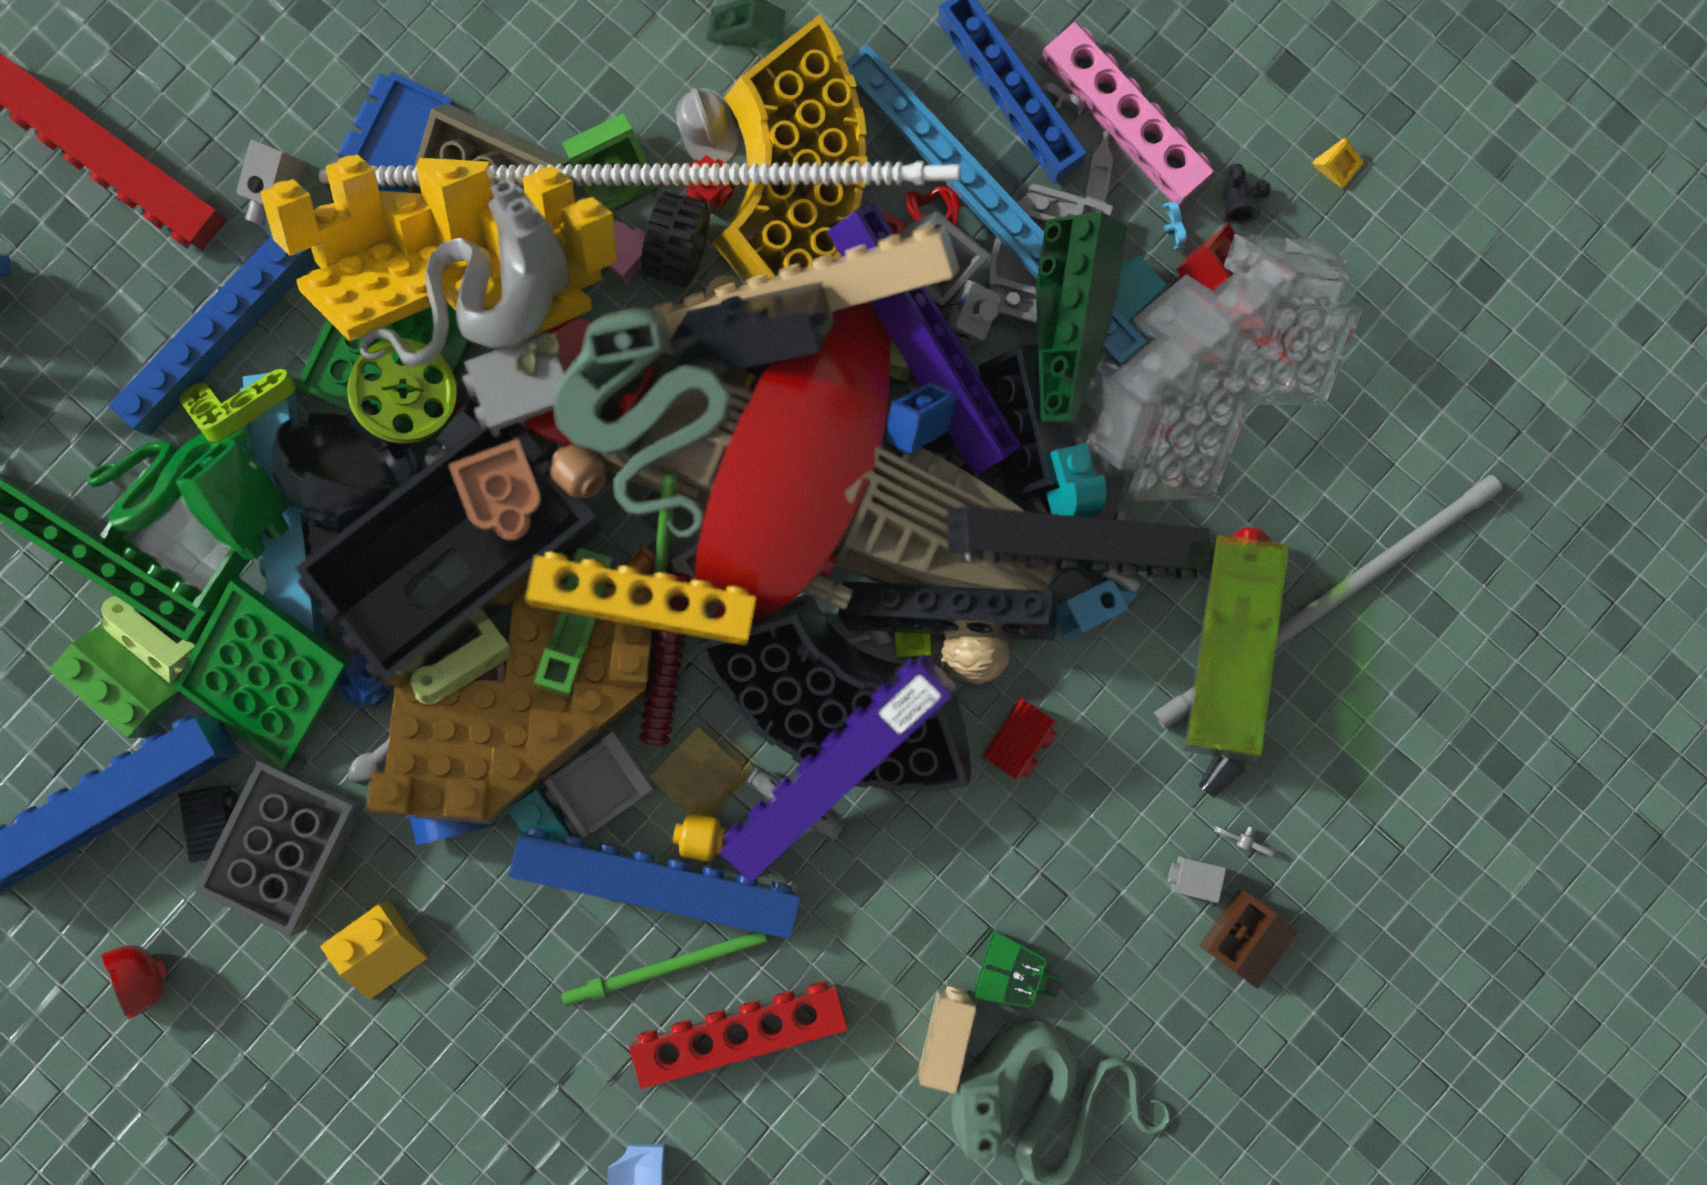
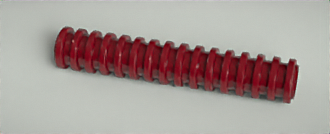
M665 573L676 577V582L690 584L691 580H695L694 577L686 573ZM676 596L669 601L668 606L672 611L681 613L687 610L689 602L682 596ZM655 629L658 637L654 638L653 641L656 648L652 649V654L655 657L650 660V665L653 666V669L649 670L648 673L651 677V680L647 681V686L650 690L645 693L648 701L644 702L643 707L647 710L642 713V718L645 722L641 723L640 728L643 732L639 734V739L648 745L664 746L670 743V738L667 734L672 731V727L669 726V723H672L674 718L671 713L675 711V706L672 705V702H675L677 699L674 691L678 690L676 681L680 679V674L677 673V670H680L682 667L679 659L683 658V653L680 651L685 647L682 638H685L686 634Z

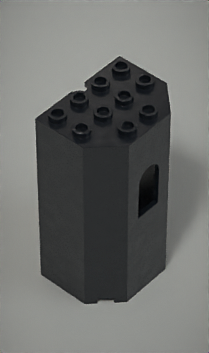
M519 422L499 429L501 435L493 437L489 427L482 429L479 426L295 567L302 577L297 581L308 596L311 598L315 597L319 603L324 604L320 611L333 626L337 625L342 631L345 629L347 634L342 639L355 654L359 653L364 659L367 658L369 662L365 665V668L378 683L381 681L385 686L391 684L401 689L411 681L413 673L418 668L433 664L475 631L477 625L488 618L490 619L526 591L529 587L535 556L545 557V553H556L568 558L579 547H582L602 531L596 516L581 498L572 497L552 479L551 468L553 464ZM519 439L539 489L541 501L537 510L529 515L530 526L526 534L521 538L508 540L499 536L494 528L482 529L471 522L449 464ZM455 548L474 573L431 607L426 609L412 607L406 599V588L410 581L451 549Z

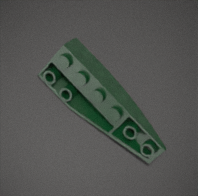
M1102 211L1046 220L1036 281L1041 422L1044 423L1074 422L1089 390L1109 331L1117 296L1127 225Z

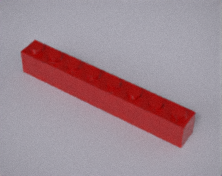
M0 53V112L7 108L12 112L9 119L28 132L33 127L39 132L36 136L37 140L53 151L59 146L66 152L62 157L80 171L84 166L93 171L89 178L106 190L111 185L120 191L116 196L119 200L133 210L137 205L141 206L146 210L143 217L159 229L164 224L173 230L170 237L186 249L193 244L203 252L227 219Z

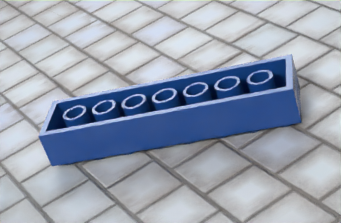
M192 715L185 716L172 724L174 728L172 731L163 736L161 733L148 737L141 742L142 748L131 754L130 751H127L112 758L109 761L111 766L100 772L97 769L83 775L78 779L80 784L70 790L68 788L60 789L47 797L49 802L40 808H37V806L27 808L15 816L16 822L9 826L5 824L0 825V894L239 755L240 753L224 724L216 718H206L205 715L194 718Z

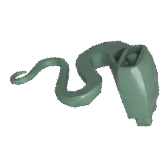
M632 308L604 315L589 324L582 353L565 372L553 399L556 427L575 446L609 455L627 449L654 427L679 396L688 390H702L709 397V410L700 420L656 442L632 457L614 478L615 498L627 513L644 515L676 507L689 509L695 516V521L688 531L675 529L670 519H668V525L672 532L679 537H690L702 527L704 511L695 501L677 496L643 503L634 502L627 494V481L643 467L707 437L725 419L730 393L712 369L684 365L663 376L644 399L619 421L606 422L599 417L600 407L604 402L656 359L670 350L669 330L663 312L646 308Z
M1041 1021L1017 1024L1010 1028L991 1045L978 1065L960 1075L956 1094L952 1093V1124L954 1134L966 1158L985 1159L1002 1156L1003 1144L1026 1078L1032 1068L1039 1064H1042L1049 1070L1050 1081L1040 1104L1020 1133L1015 1155L1025 1182L1032 1185H1067L1074 1181L1085 1161L1097 1093L1109 1071L1118 1069L1126 1073L1129 1079L1131 1119L1140 1131L1150 1136L1156 1135L1166 1130L1171 1119L1170 1108L1163 1101L1152 1099L1150 1100L1151 1103H1158L1164 1108L1165 1117L1156 1126L1145 1123L1141 1117L1140 1076L1135 1065L1119 1057L1102 1060L1085 1085L1067 1159L1061 1168L1052 1171L1042 1167L1038 1156L1041 1145L1063 1114L1078 1079V1060L1063 1034Z

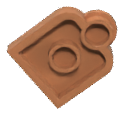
M519 439L449 464L468 517L473 524L482 529L494 528L499 536L508 540H515L526 534L530 526L529 515L534 513L539 507L541 496Z

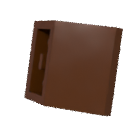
M1239 889L1202 940L1199 947L1258 989L1298 931L1251 894Z

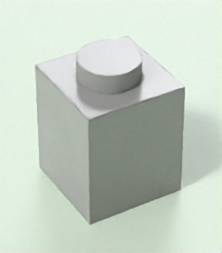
M1178 856L1177 863L1172 862L1170 866L1168 883L1172 884L1171 890L1176 893L1219 903L1226 868Z

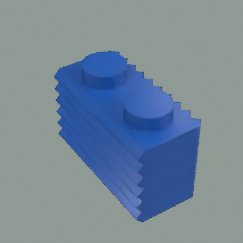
M926 383V385L911 391V393L904 395V397L892 401L884 438L885 442L895 446L899 452L908 454L915 453L918 448L933 442L935 438L950 430L948 425L952 424L950 419L953 418L951 413L954 412L953 406L956 405L954 402L957 399L956 394L933 383Z

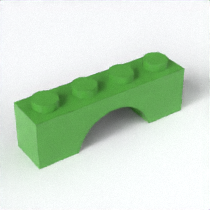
M578 548L574 563L581 564L584 559L603 563L604 569L613 570L612 557ZM569 576L566 592H572L578 588L580 581L576 577ZM602 583L597 587L595 593L598 597L604 598L608 583ZM560 611L554 632L545 648L534 681L537 689L571 699L574 682L576 683L597 618Z

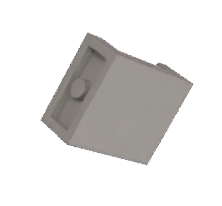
M548 332L522 341L516 346L505 347L465 361L469 373L463 376L470 397L477 395L481 407L475 408L481 428L489 427L493 437L500 436L499 429L554 410L553 399L564 376L558 357L537 356L536 373L533 376L524 375L515 369L517 358L529 349L531 343L535 344L542 337L549 335Z
M618 731L611 732L601 739L602 741L554 775L543 780L547 786L544 789L547 798L555 807L560 805L567 815L564 818V822L575 836L578 834L582 838L590 836L657 789Z

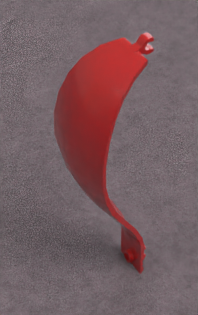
M879 209L894 235H900L910 224ZM869 301L831 311L834 323L820 352L771 362L749 399L724 455L702 523L696 557V580L709 582L712 584V589L726 591L727 587H738L748 590V596L755 597L752 618L776 612L794 599L815 577L838 544L858 507L869 480L863 477L852 504L844 493L863 475L874 469L876 447L880 448L883 438L889 401L890 336L878 315L873 311ZM721 604L718 605L717 610L712 616L715 620L722 618L726 614Z

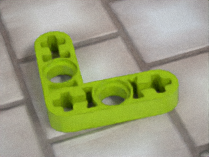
M277 369L266 374L222 404L206 383H197L190 386L181 394L179 399L207 440L218 442L288 398L295 391L296 384L286 370Z

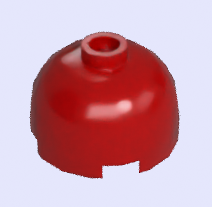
M133 945L115 948L101 954L106 972H110L109 976L114 992L127 1019L144 1013L158 1002L164 990L162 978L168 976L161 956L153 959L147 949Z

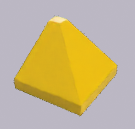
M1344 138L1312 162V165L1340 188H1344L1364 164L1356 150Z

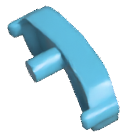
M1176 202L1165 203L1163 208H1167L1172 224L1165 225L1164 230L1165 232L1175 231L1177 246L1174 247V250L1185 248L1187 236L1182 223L1179 205Z

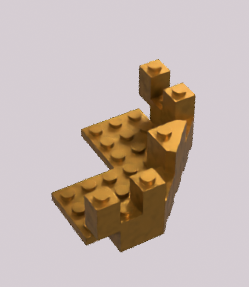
M639 574L642 576L654 578V575ZM560 583L559 588L566 592L567 583ZM607 587L603 599L613 597L617 589ZM527 589L513 600L509 635L511 657L506 662L504 682L473 680L435 704H424L416 699L411 681L401 689L395 687L385 773H371L367 810L376 814L413 816L417 819L478 824L493 823L514 803L522 799L539 785L543 779L563 765L595 736H598L630 707L645 697L652 628L597 618L576 683L574 682L571 699L536 688L534 681L545 648L554 632L560 611L529 606L526 600ZM644 589L636 591L632 596L633 602L639 606L648 605L653 599V595Z

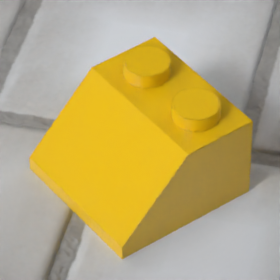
M390 900L376 905L320 945L338 974L369 1000L429 958Z

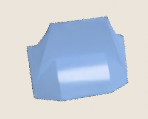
M629 1144L625 1154L615 1163L608 1166V1185H665V1144Z

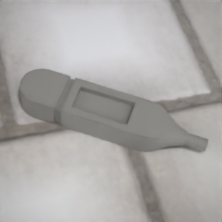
M1104 131L1102 142L1091 158L1084 198L1106 204L1113 164V155L1108 144L1109 132Z

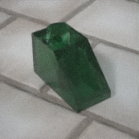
M737 0L711 9L707 41L752 49H762L781 44L786 11L766 0Z

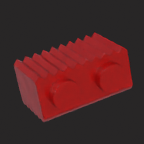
M1021 698L1017 701L981 757L1017 781L1021 775L1027 779L1038 763L1033 757L1042 746L1047 749L1055 738L1057 731L1053 727L1057 722Z

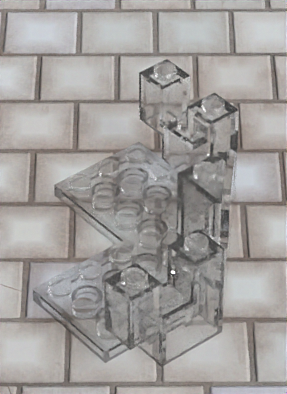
M1235 233L1224 264L1225 268L1234 273L1214 291H1211L1186 274L1133 318L1137 329L1154 341L1122 368L1111 361H1099L1084 402L1097 411L1093 425L1070 424L1075 446L1087 443L1096 476L1104 474L1105 481H1111L1115 468L1119 470H1136L1128 491V495L1135 501L1215 498L1250 405H1325L1363 309L1354 304L1341 303L1351 275L1344 271L1347 260L1312 239L1286 237L1283 247H1280L1261 235Z

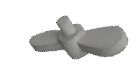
M1217 826L1214 829L1215 833L1238 841L1237 846L1248 851L1254 848L1271 857H1276L1278 853L1277 850L1254 842L1255 838L1252 837L1254 829L1249 826L1245 834L1241 833L1240 836Z

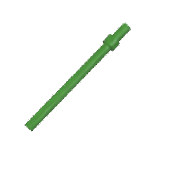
M754 932L604 980L602 977L587 981L588 985L561 993L565 1007L588 999L597 1001L606 998L607 993L768 943L767 937L764 933Z

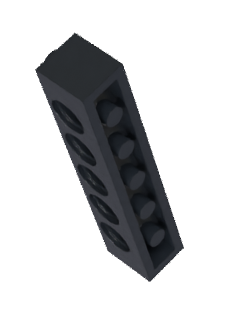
M843 581L844 587L853 590L845 610L841 608L838 610V615L848 630L1055 641L1058 605L1053 591L979 589L937 585Z

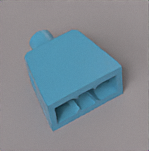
M1110 579L1058 605L1057 626L1064 640L1067 641L1127 611L1128 606L1126 603L1137 598V591L1131 592L1116 584L1113 579Z

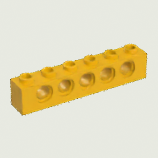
M545 553V557L535 556L526 597L529 606L746 646L755 602L754 596H748V590L738 587H727L726 591L712 589L711 583L700 580H691L690 584L676 582V577L662 573H655L654 578L639 575V570L625 566H619L618 571L603 568V563L584 559L581 564L567 562L566 556L556 553ZM566 576H574L580 581V584L575 591L565 592L559 588L560 581ZM602 583H611L617 590L613 597L602 599L595 593L597 587ZM644 589L653 595V599L648 605L639 606L633 602V594L638 590ZM682 596L688 600L689 607L686 611L677 613L669 608V601L673 597ZM711 603H718L724 607L726 614L720 619H711L706 615L705 608Z

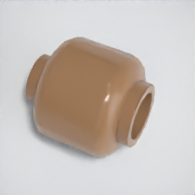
M573 444L569 447H561L554 454L551 468L552 479L572 497H591L603 487L606 480L605 463L591 450Z

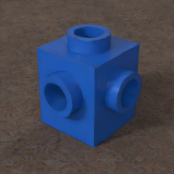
M359 653L349 658L351 662L338 683L343 697L349 703L354 702L360 711L370 705L373 707L379 706L390 696L392 685L385 686L381 681L378 683L365 668V665L369 662L367 658L364 659Z

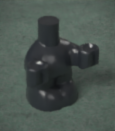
M1233 164L1229 167L1230 177L1225 182V219L1232 224H1242L1253 221L1260 216V207L1254 198L1269 196L1271 188L1270 182L1266 183L1264 179L1259 180L1256 186H1251L1246 181V171L1243 169V166L1241 164Z

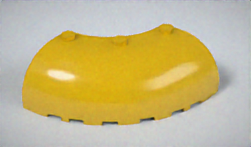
M820 14L742 75L724 97L742 131L746 146L747 163L750 167L754 163H758L760 167L764 163H768L770 167L774 163H778L782 167L785 162L790 167L795 162L800 167H803L805 162L809 163L810 167H813L815 162L819 163L820 167H823L825 162H828L830 167H833L835 162H838L843 167L845 162H849L851 166H854L856 162L864 166L867 162L865 116L863 107L860 108L855 88L857 84L853 74L850 75L847 64L842 56L844 53L836 37ZM842 180L839 185H835L834 181H830L829 185H825L823 181H820L819 185H815L813 181H810L808 185H804L803 181H800L798 185H794L793 181H790L788 185H784L783 181H780L778 185H774L770 181L768 185H764L760 181L758 185H754L750 181L748 185H745L742 200L731 222L712 243L746 285V280L751 277L767 273L768 278L780 275L779 270L790 265L799 264L801 269L812 266V260L824 255L832 254L833 259L842 257L836 250L834 242L827 231L851 213L860 209L865 182L862 180L859 185H856L852 180L849 185H846Z

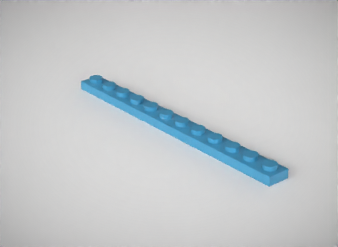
M866 44L846 61L850 75L853 74L857 84L856 87L930 166L960 165V180L944 181L1037 279L1044 231L873 49ZM1114 307L1103 351L1120 367L1145 345L1146 340Z

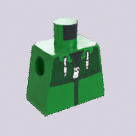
M993 929L973 995L978 1000L1032 1007L1037 992L1056 998L1060 990L1062 978L1044 972L1047 963L1044 955Z

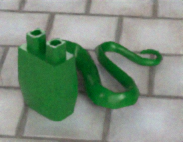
M246 424L218 442L208 441L204 434L201 433L189 440L178 451H176L175 445L166 441L149 442L136 448L117 464L108 463L97 467L86 478V482L90 486H102L115 480L143 460L159 454L145 473L114 504L108 515L111 525L122 532H132L149 527L166 516L181 496H183L188 509L198 522L224 548L236 550L245 560H256L265 552L264 545L258 539L262 532L268 538L276 539L289 529L282 515L289 507L265 469L257 461L249 424Z

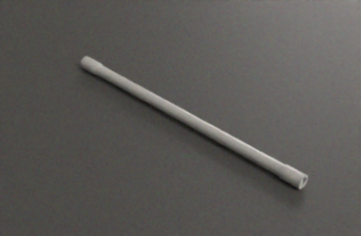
M1493 475L1487 476L1467 490L1461 498L1278 626L1274 651L1472 510L1480 508L1501 493L1503 487L1499 480ZM1206 678L1201 681L1199 691H1204ZM1193 687L1153 712L1156 720L1165 730L1190 713Z

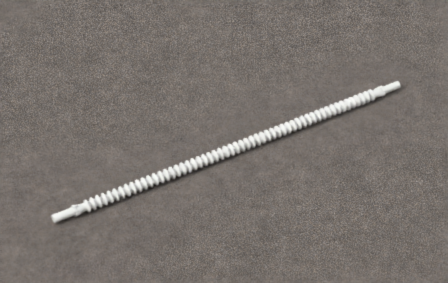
M786 162L782 167L778 163H774L772 167L768 163H764L762 167L758 163H754L752 167L748 163H744L742 167L738 163H734L732 167L728 163H724L722 167L718 163H714L711 168L708 163H704L701 168L698 163H694L692 168L687 163L682 168L677 163L672 168L667 163L662 168L657 163L653 165V168L649 164H644L643 168L639 164H635L633 168L630 164H625L623 168L620 164H615L614 168L610 164H606L604 168L600 164H596L594 168L591 164H587L585 168L581 164H577L575 168L568 164L565 169L562 164L556 166L560 172L572 180V184L576 182L578 186H582L584 182L587 186H592L593 182L597 186H601L603 182L607 186H611L613 182L616 186H620L622 182L626 186H630L632 182L636 186H640L642 182L649 186L652 181L655 186H659L662 181L665 186H669L671 181H673L675 186H678L681 181L685 186H688L691 181L695 186H698L700 181L706 186L709 185L710 181L716 186L719 185L720 181L726 186L730 181L736 186L740 181L744 185H748L750 181L754 185H758L760 181L764 185H768L770 181L774 185H778L780 181H783L784 185H788L790 181H793L794 185H798L800 181H803L804 185H808L810 181H813L815 185H819L820 181H823L825 185H829L830 181H834L835 185H839L842 180L846 185H849L852 180L856 185H859L862 180H864L866 185H869L872 180L877 185H880L882 180H885L887 185H890L892 180H895L898 185L902 181H913L916 185H923L924 180H960V165L924 166L923 162H915L913 165L902 166L901 162H897L896 166H892L891 162H886L885 166H881L880 162H876L875 166H871L870 162H866L864 166L856 162L854 166H851L849 162H845L843 167L838 162H835L833 167H830L828 162H825L823 167H820L817 162L813 164V167H810L807 162L803 164V167H800L796 162L792 167ZM521 164L518 166V169L515 165H510L508 168L506 165H501L498 169L496 165H491L493 186L505 179L511 178L515 185L519 183L520 186L524 187L522 178L536 173L537 170L545 167L539 164L536 169L534 165L530 164L526 169ZM392 165L388 168L385 166H380L379 168L371 166L375 170L377 184L382 187H386L388 184L391 187H395L397 184L400 187H404L406 184L409 187H413L415 184L420 187L416 167L408 165L405 169L404 166L399 165L396 169ZM320 170L319 180L322 184H330L326 170Z

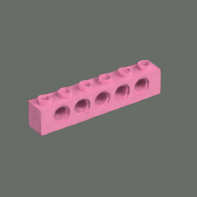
M1074 22L1044 48L1041 62L1071 94L1080 97L1087 112L1105 131L1109 132L1112 139L1171 202H1176L1180 207L1208 182L1214 172L1211 169V163L1203 153H1196L1188 144V139L1184 132L1178 127L1173 128L1167 122L1163 110L1156 103H1150L1141 94L1142 90L1139 84L1133 78H1127L1119 70V65L1111 54L1107 52L1104 54L1089 30L1086 28L1081 29ZM1084 59L1090 63L1091 67L1082 69L1076 65L1075 61ZM1108 84L1113 88L1114 92L1110 94L1103 93L1099 90L1098 85ZM1121 109H1132L1137 117L1132 119L1126 118L1122 115ZM1153 133L1157 135L1160 142L1155 144L1149 143L1145 139L1144 134ZM1171 157L1177 158L1181 161L1183 167L1179 169L1172 168L1168 164L1167 159Z

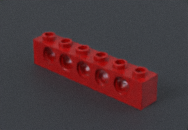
M821 981L807 986L808 992L794 995L793 990L785 991L774 995L773 1002L760 1005L759 1000H754L739 1005L740 1011L726 1015L725 1010H719L705 1015L706 1021L692 1024L691 1019L672 1024L671 1031L658 1034L657 1029H652L637 1034V1040L633 1041L629 1049L640 1089L847 1031L848 1024L837 985L828 986L827 981ZM808 1004L813 1006L817 1012L816 1017L811 1021L801 1020L797 1015V1009L801 1005ZM775 1014L782 1020V1027L777 1031H770L765 1028L763 1018L766 1015ZM734 1024L743 1025L748 1031V1037L741 1041L733 1039L729 1034V1027ZM699 1034L709 1035L713 1039L714 1047L710 1050H701L695 1043V1037ZM668 1043L675 1045L679 1050V1057L675 1060L666 1059L661 1052L662 1045Z

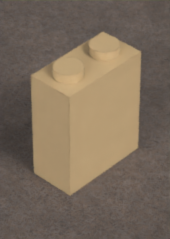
M947 985L946 990L937 989L918 1069L919 1082L922 1086L956 1094L976 1010L973 998L967 994L968 990Z

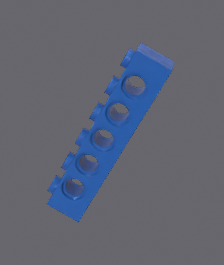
M947 0L941 4L938 14L939 25L1052 183L1056 184L1081 167L1087 152L977 0Z

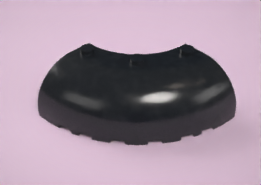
M808 594L792 599L772 614L752 618L746 646L708 638H702L697 643L709 673L715 683L721 686L724 693L731 700L730 705L736 712L739 711L753 725L752 729L772 746L776 745L784 752L793 756L792 760L800 763L810 753L814 757L823 750L820 745L826 737L834 730L840 734L848 726L845 722L847 718L858 707L861 706L865 710L874 701L871 699V696L885 682L891 686L899 678L896 674L897 671L904 665L876 658L850 644L830 625L818 607L815 598ZM945 662L934 663L950 679ZM954 690L952 696L855 786L867 789L869 786L890 789V792L902 793V790L937 792L969 786L971 779L970 752L963 718Z

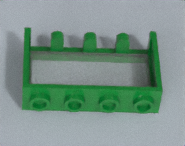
M145 469L142 471L138 479L145 473ZM183 496L180 497L166 516L145 529L122 532L113 527L109 521L98 538L102 543L123 551L122 556L147 568L146 573L150 576L169 583L173 586L171 590L176 594L193 600L192 606L213 614L230 580L237 578L249 561L239 555L236 550L224 548L198 522L188 509Z

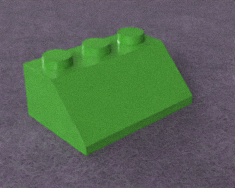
M103 623L71 643L48 670L126 738H145L182 694L174 688L178 677L169 684L104 629Z

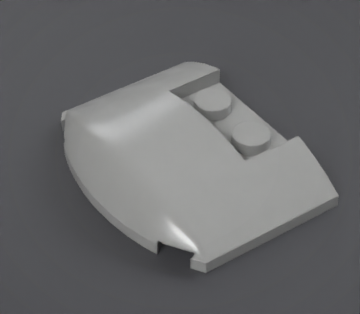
M1032 184L1027 189L1029 193L1017 202L1043 231H1045L1047 219L1099 211L1110 216L1113 207L1037 184ZM996 237L989 267V288L1000 295L998 314L1037 325V279Z

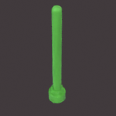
M667 473L663 476L661 499L676 497L677 477L672 473ZM674 508L659 511L653 575L655 573H668L672 530L669 528L668 519L671 520L673 525Z

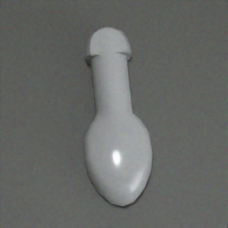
M389 737L374 752L361 754L352 762L348 771V778L351 782L362 783L369 781L372 772H379L381 763L387 759Z

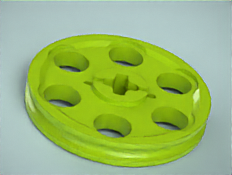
M401 339L412 353L423 351L427 347V345L418 341ZM390 340L381 341L367 349L368 353L374 354L384 351L385 354L375 359H366L361 354L350 373L347 390L348 400L358 422L374 436L398 444L417 443L439 432L453 412L457 395L454 375L444 358L438 354L432 361L415 367L409 365L400 366L392 358V354L396 349ZM367 364L375 365L380 369L381 377L376 381H368L362 376L361 368ZM427 368H436L442 373L443 380L439 384H430L424 379L423 372ZM399 384H405V389L412 391L407 394L405 399L400 398L399 392H393V390L398 388ZM367 398L378 400L382 407L381 412L376 415L366 414L361 407L362 401ZM429 401L438 402L443 408L442 416L438 418L429 417L424 411V404ZM400 416L407 417L412 422L413 429L409 433H399L393 427V420Z

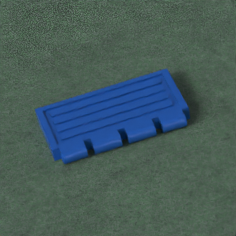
M391 72L389 77L378 73L368 93L371 98L377 101L375 104L367 100L364 101L353 122V125L362 131L359 134L349 130L338 155L345 157L358 154L370 166H376L377 168L380 166L388 168L390 165L395 166L396 169L399 165L404 166L405 169L408 165L414 167L431 108L445 104L455 106L453 99L397 73ZM388 184L386 187L378 185L379 191L407 192L408 185L400 187L397 184L395 187H391Z

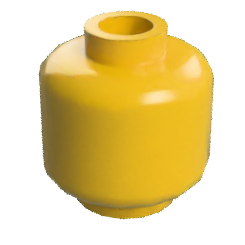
M690 813L685 817L683 824H676L673 844L679 845L680 856L684 859L711 862L716 855L721 856L720 852L725 844L723 836L726 834V828L721 827V822L717 817Z

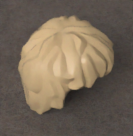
M945 635L944 647L941 650L943 655L941 661L945 662L949 676L964 683L984 684L996 679L1003 673L1010 660L1011 648L1007 638Z

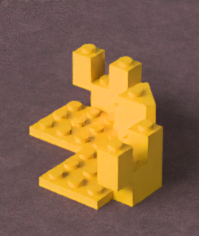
M358 154L340 158L338 162L325 166L334 203L321 205L315 210L313 209L310 194L294 179L280 181L274 184L273 187L260 191L273 240L289 256L311 248L314 262L322 268L313 270L308 275L296 279L299 291L350 342L367 335L371 330L380 329L430 307L425 284L428 259L442 243L454 239L465 238L489 252L492 271L485 295L484 310H493L501 301L503 290L498 228L488 202L495 198L491 190L493 182L489 162L420 158L416 168L421 193L379 191L374 168ZM554 166L541 168L536 173L522 179L525 194L553 227L564 245L569 263V284L563 291L553 296L550 310L540 328L527 339L592 310L591 298L581 289L602 280L601 268L618 261L612 212L593 197L579 200L575 204L572 180ZM466 261L453 262L445 269L442 275L446 302L455 310L457 309L459 287L468 265Z

